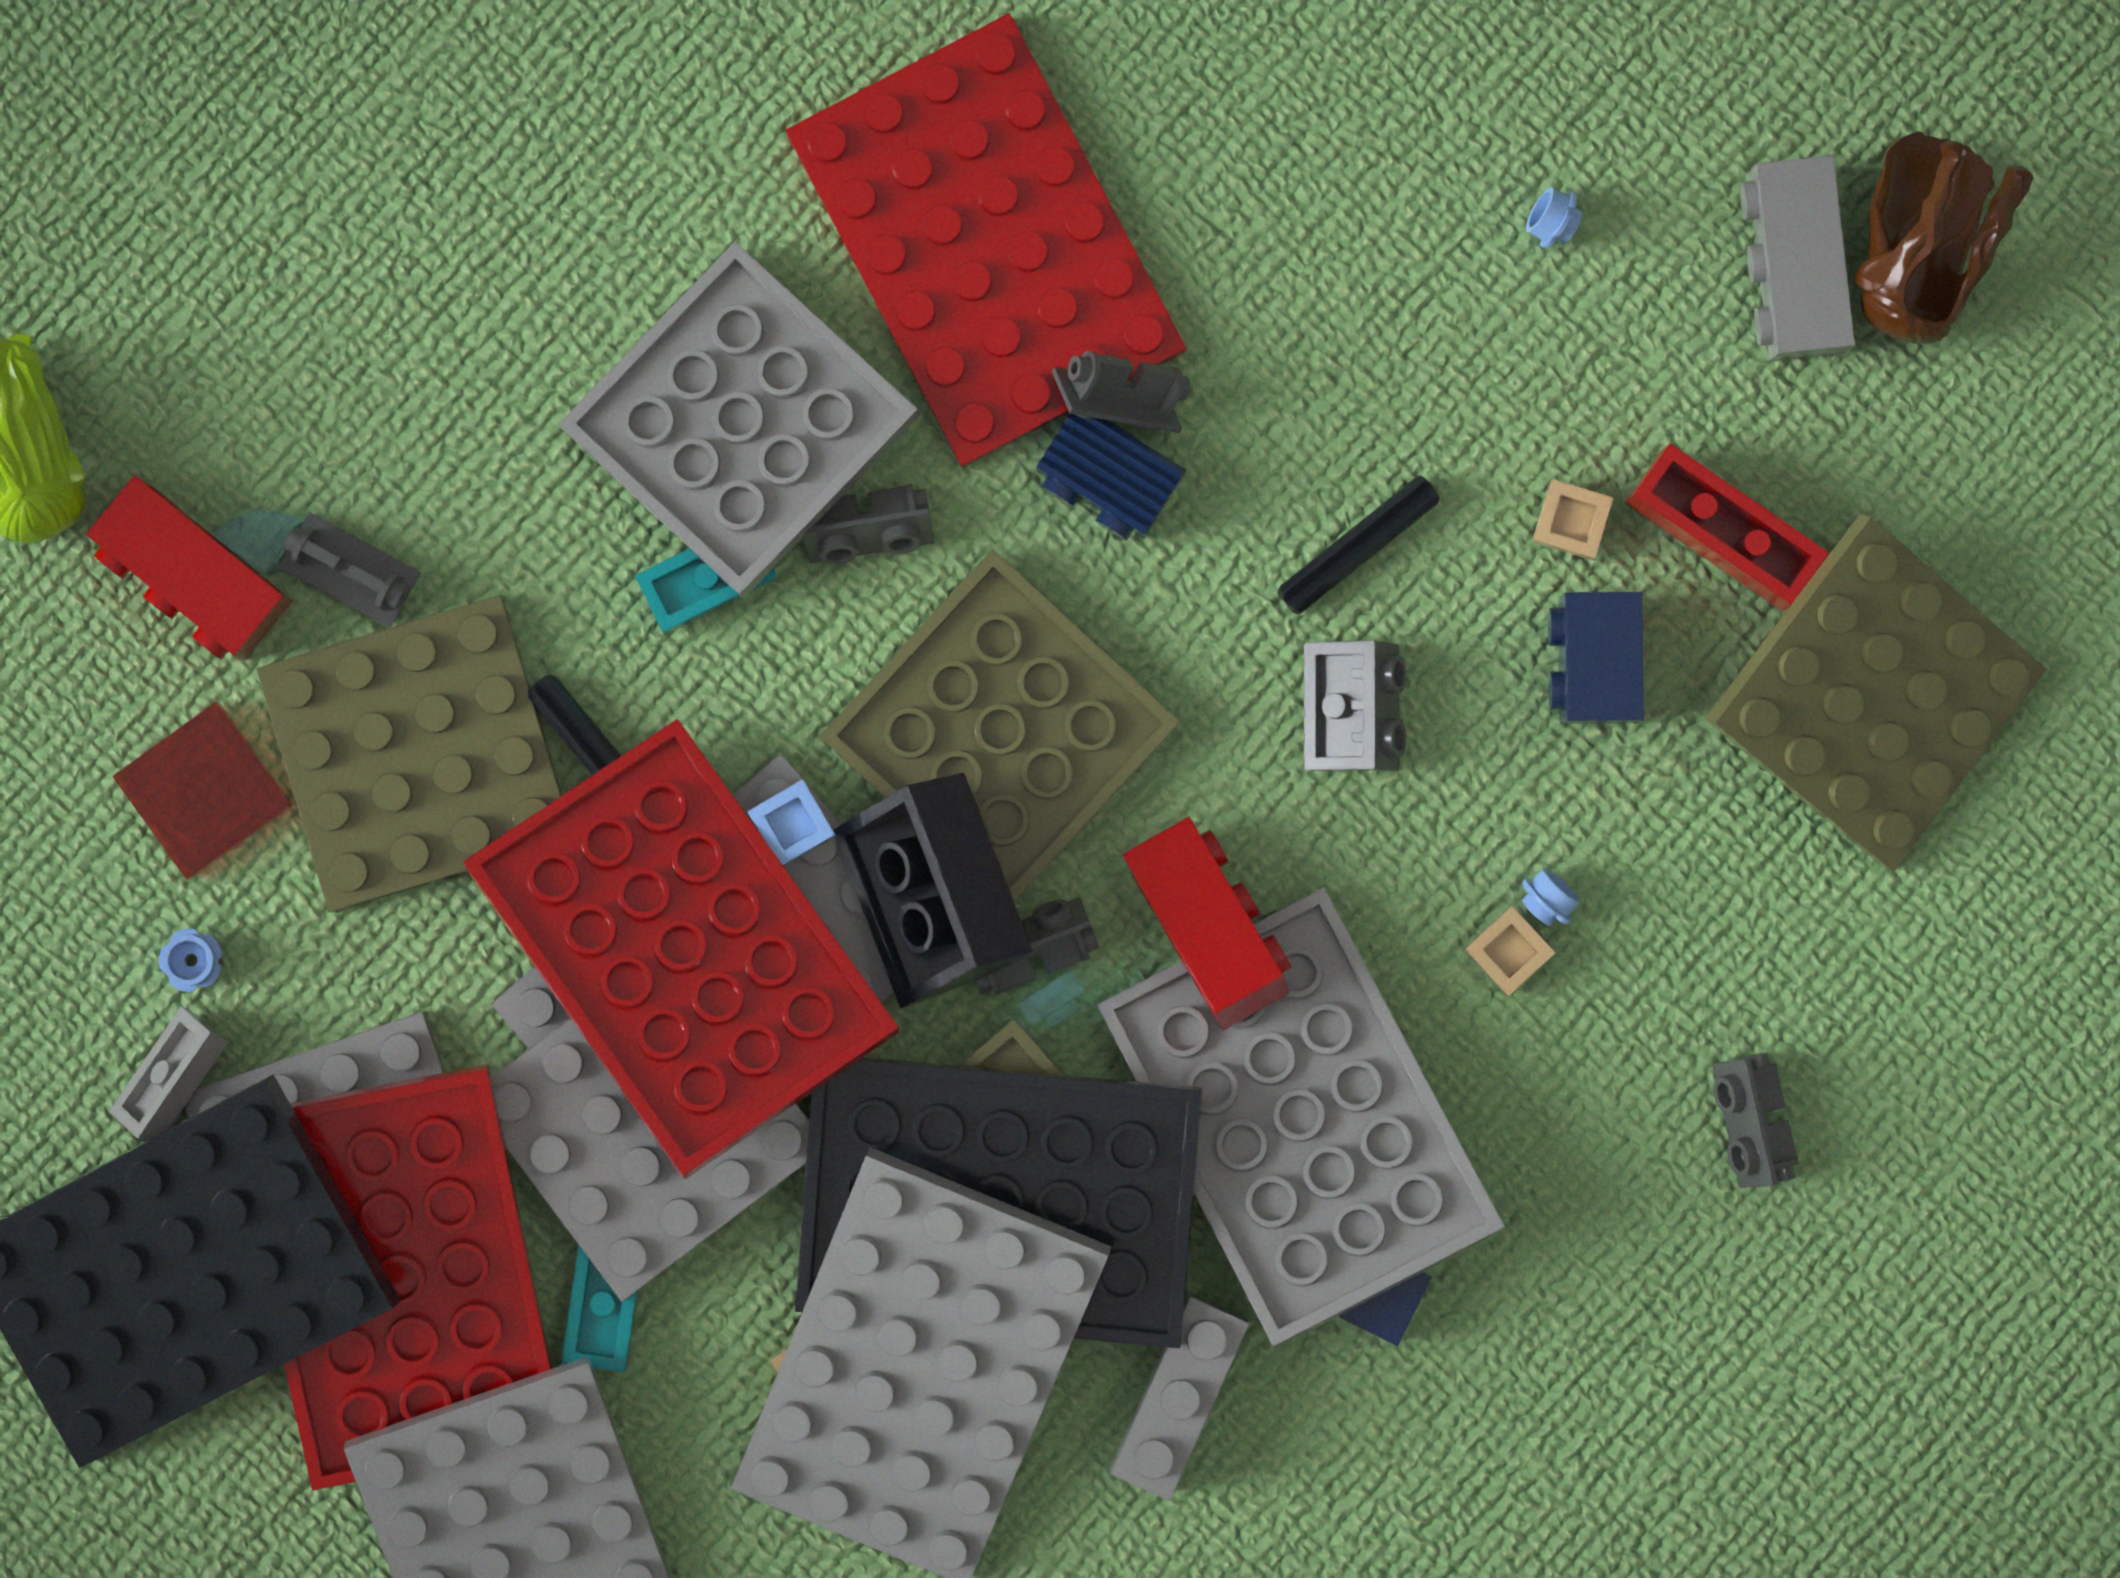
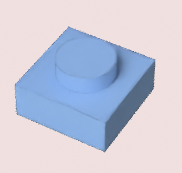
M804 779L747 811L757 830L783 866L836 836Z

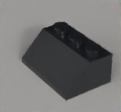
M965 773L906 785L834 829L835 838L900 1009L994 974L1033 952Z

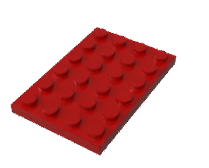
M1010 13L785 129L789 141L962 469L1069 413L1052 370L1054 367L1068 369L1069 362L1073 356H1081L1084 352L1091 351L1101 355L1128 359L1133 366V370L1127 379L1131 380L1141 362L1160 366L1186 352L1187 348Z
M678 719L463 861L470 876L684 1180L899 1033V1027Z
M488 1064L290 1103L401 1300L391 1310L284 1364L312 1491L356 1482L343 1449L345 1441L553 1369Z

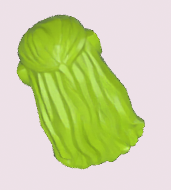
M21 333L11 335L8 339L0 338V534L7 539L31 544L54 537L76 523L85 508L86 493L84 487L86 484L82 466L69 447L67 433L61 422L57 403L44 380L41 356L35 349L30 348L32 337Z

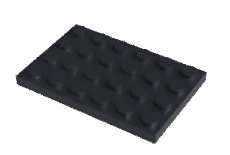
M863 1057L816 1089L811 1095L795 1312H803L865 1156L871 1147L1111 1246L1107 1261L1074 1336L1075 1339L1180 1348L1185 1310L1203 1088Z
M274 1074L0 1219V1330L79 1468L391 1310L401 1302Z

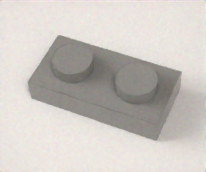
M181 1006L109 1112L142 1142H146L169 1130L178 1121L182 1109L204 1077L215 1067L218 1057L228 1044V1041L199 1015Z

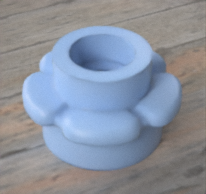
M1549 187L1536 201L1527 220L1526 232L1539 238L1542 248L1547 249L1551 247L1555 241L1561 244L1567 243L1577 230L1582 218V211L1576 208L1577 195L1575 192L1562 193L1553 187Z
M1544 867L1533 879L1525 878L1523 880V887L1528 894L1522 899V902L1536 918L1548 926H1551L1556 919L1564 924L1572 922L1573 919L1569 915L1581 903V900L1564 880Z
M182 929L171 936V941L161 949L159 955L160 969L168 976L169 983L180 991L192 992L198 986L209 987L217 980L221 973V965L218 963V960L222 956V950L217 940L210 934L200 935L195 929ZM189 954H194L197 957V963L192 967L186 963V957Z

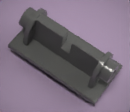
M1086 351L1081 356H1073L1069 362L1068 369L1054 367L1052 370L1068 411L1071 414H1076L1088 420L1098 418L1131 424L1144 430L1154 428L1180 433L1182 430L1173 408L1177 401L1187 399L1191 389V382L1188 376L1182 375L1179 368L1141 362L1131 380H1127L1133 370L1130 360Z
M912 484L901 487L870 491L868 495L871 513L859 514L856 494L842 496L813 527H810L803 534L809 564L817 562L843 564L860 555L885 551L891 554H905L916 550L919 546L934 544L926 488L913 490Z
M308 512L301 527L294 526L288 534L283 545V549L287 550L278 567L389 628L392 627L421 572L310 512Z
M1080 897L1069 902L1066 900H1054L1038 907L1031 917L1021 920L1033 952L994 974L976 980L975 982L980 994L982 995L993 990L996 996L1036 980L1029 958L1039 954L1042 957L1048 974L1090 959L1088 952L1100 947Z
M1768 1052L1746 1056L1739 1060L1712 1063L1715 1075L1714 1096L1718 1107L1723 1112L1729 1138L1728 1159L1731 1168L1737 1174L1739 1188L1777 1185L1778 1182L1796 1178L1793 1166L1798 1165L1799 1161L1796 1156L1789 1120L1768 1124L1766 1116L1768 1111L1786 1107L1777 1063L1770 1064Z

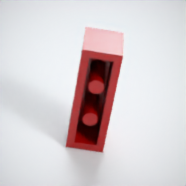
M1671 443L1659 452L1625 501V504L1780 611L1790 607L1829 554L1828 551Z
M136 475L132 477L86 533L90 539L100 546L93 555L97 560L122 579L130 571L149 586L142 596L171 619H174L179 611L198 626L192 637L221 660L228 652L245 660L293 602L292 599L150 483Z
M1187 817L1122 854L1130 874L1222 1031L1290 993L1282 973L1292 967L1274 935L1272 934L1262 940L1251 920L1258 917L1260 913L1243 883L1239 882L1231 887L1222 873L1220 867L1226 865L1229 861L1211 830L1200 835L1190 817Z

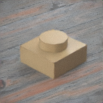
M1552 479L1548 486L1532 542L1593 561L1596 558L1613 497Z
M1509 906L1463 949L1506 996H1510L1555 954L1554 950L1513 906Z

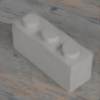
M1834 155L1757 163L1748 173L1749 181L1741 182L1740 200L1744 220L1754 221L1756 244L1748 245L1747 263L1751 283L1761 284L1763 307L1755 308L1754 311L1755 335L1758 346L1768 347L1769 361L1844 354L1855 346Z
M1188 1291L1185 1298L1181 1347H1163L1110 1464L1112 1476L1165 1500H1171L1249 1326L1246 1317Z

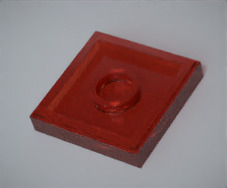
M219 702L213 703L112 776L186 880H191L294 806Z

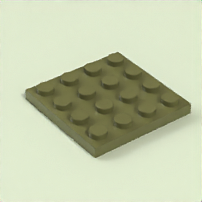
M1859 514L1705 720L1880 866L1894 872L2047 669L1872 517Z
M992 549L819 737L885 798L909 784L965 773L996 857L1001 865L1009 891L1015 902L1180 724V721Z
M502 595L256 668L328 912L333 913L468 872L464 866V860L562 796L537 708L528 698L529 681Z

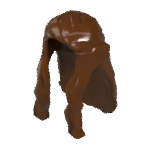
M1920 131L1896 139L1887 148L1884 154L1880 178L1871 202L1867 261L1860 266L1854 278V281L1862 288L1861 308L1868 322L1873 327L1883 333H1887L1894 339L1913 344H1933L1947 336L1951 330V324L1958 319L1970 293L1991 267L1996 248L2012 228L2013 214L2028 193L2034 179L2026 167L2022 165L2007 167L2003 182L1991 199L1987 214L1977 233L1984 201L1995 185V181L1992 179V167L1986 164L1980 155H1975L1969 146L1963 145L1958 141L1925 136ZM1971 247L1969 267L1963 273V267Z

